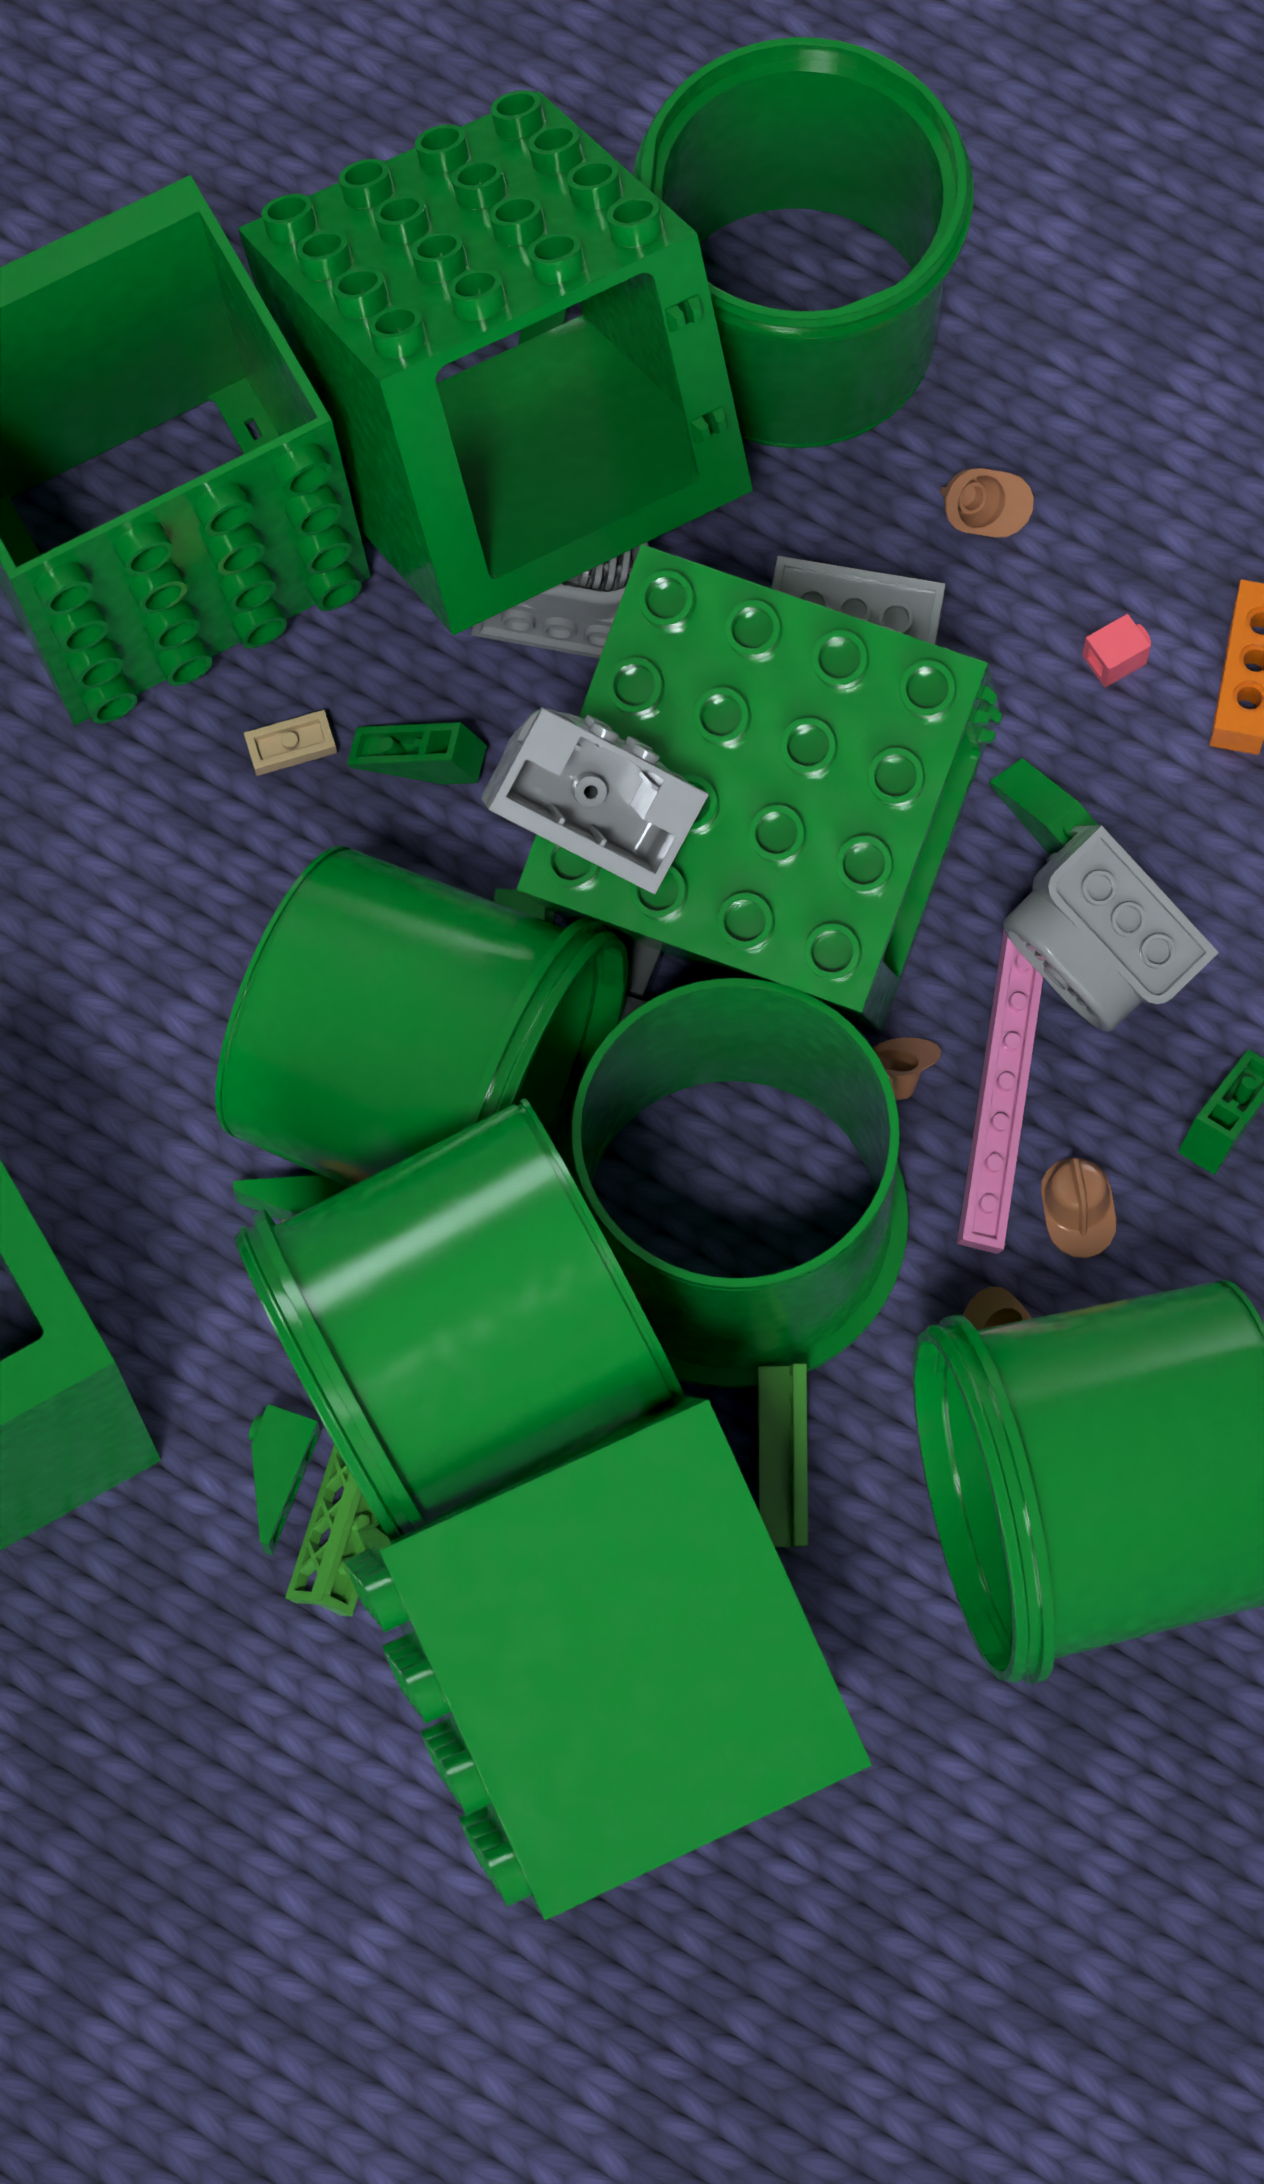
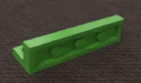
M807 1364L758 1366V1511L774 1547L808 1546Z
M333 1445L285 1599L293 1603L319 1605L340 1616L352 1617L359 1596L343 1560L365 1551L357 1530L378 1520L335 1445ZM343 1486L342 1497L333 1506L332 1501L335 1492ZM330 1527L331 1532L328 1541L320 1548L321 1536ZM316 1570L317 1576L312 1592L304 1591L309 1576Z

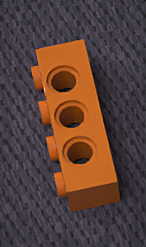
M1241 579L1234 602L1209 746L1259 755L1264 741V635L1254 632L1252 628H1264V583ZM1256 664L1261 667L1262 671H1251L1245 665ZM1249 701L1256 706V708L1246 709L1243 708L1238 702Z

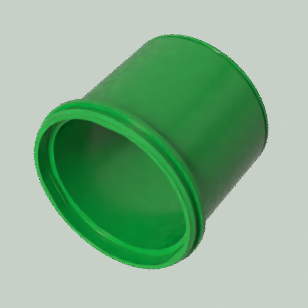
M792 37L754 43L714 59L682 82L658 110L642 139L636 157L633 176L697 232L699 244L722 227L756 213L779 209H811L840 215L864 225L883 237L902 255L912 271L899 283L844 307L830 310L788 311L768 308L734 297L708 282L741 438L765 446L803 449L823 447L858 437L874 429L895 414L914 394L930 365L935 347L944 280L955 265L964 247L972 216L973 177L965 144L954 120L944 105L924 83L896 62L861 46L831 39Z
M340 845L331 847L315 858L291 886L271 918L249 963L229 1018L218 1064L215 1106L219 1125L226 1134L232 1137H236L294 1164L351 1187L513 1104L516 1106L520 1105V1100L526 1098L565 1164L572 1148V1118L578 1087L594 1053L621 1020L628 980V955L626 947L615 933L607 931L602 923L593 919L581 918L567 928H563L349 847Z
M723 978L695 982L661 994L638 1007L607 1035L586 1067L578 1087L572 1118V1148L565 1166L631 1286L677 1380L704 1387L725 1389L757 1387L758 1366L807 1364V1373L819 1368L847 1349L872 1324L888 1300L902 1267L907 1243L908 1206L903 1176L897 1162L900 1133L895 1095L879 1057L861 1033L841 1014L822 1001L782 984L758 979ZM737 1081L774 1087L807 1101L821 1110L840 1127L859 1152L872 1182L875 1197L858 1223L844 1238L821 1255L795 1268L754 1278H722L693 1273L675 1267L638 1246L610 1218L592 1187L593 1177L605 1151L619 1131L632 1118L661 1098L696 1085Z
M526 1098L520 1100V1105L516 1106L513 1104L277 1225L269 1213L263 1209L253 1215L254 1226L248 1229L242 1226L237 1235L234 1236L237 1250L248 1276L291 1364L340 1456L389 1539L406 1534L576 1456L673 1402L672 1398L674 1396L677 1398L684 1396L675 1373L611 1248L557 1149Z
M1219 1280L978 1330L966 1317L953 1315L944 1317L939 1325H930L924 1332L918 1335L914 1346L912 1364L913 1399L918 1442L932 1514L946 1567L962 1615L977 1650L988 1669L996 1678L1011 1683H1017L1021 1680L1027 1684L1043 1682L1050 1676L1054 1659L1264 1606V1324L1251 1301L1236 1284L1228 1280Z

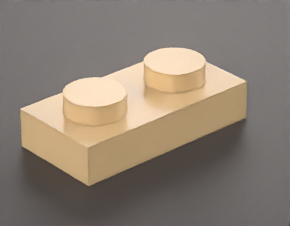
M325 710L244 732L256 776L337 753Z

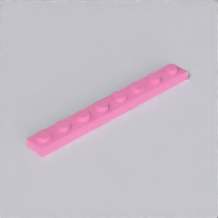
M1004 929L957 1244L995 1254L1003 1251L1005 1245L1043 976L1018 951Z

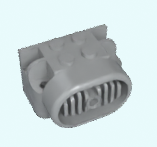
M640 546L472 626L471 635L600 659Z
M777 556L772 589L936 645L946 584Z
M543 707L530 714L524 724L509 739L503 756L481 796L488 810L656 894L709 794L689 784L683 777L667 769L658 761L660 756L652 752L653 749L630 736L627 737L626 741L619 738V735L611 730L612 727L590 715L583 719L576 715L557 712Z
M1102 825L1075 826L1070 831L1073 838L1058 853H1053L1047 858V864L1034 877L1033 891L1004 919L1003 927L1018 951L1079 1015L1096 1028L1109 1032L1114 1030L1141 1002L1161 1004L1172 999L1219 952Z

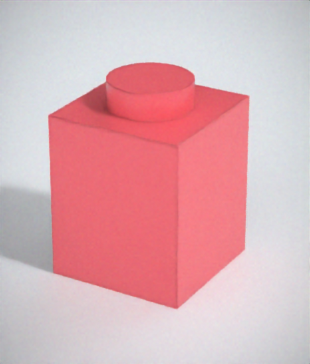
M1126 614L1087 636L1082 657L1106 688L1147 664L1151 639L1146 629L1141 624L1136 625L1131 617Z

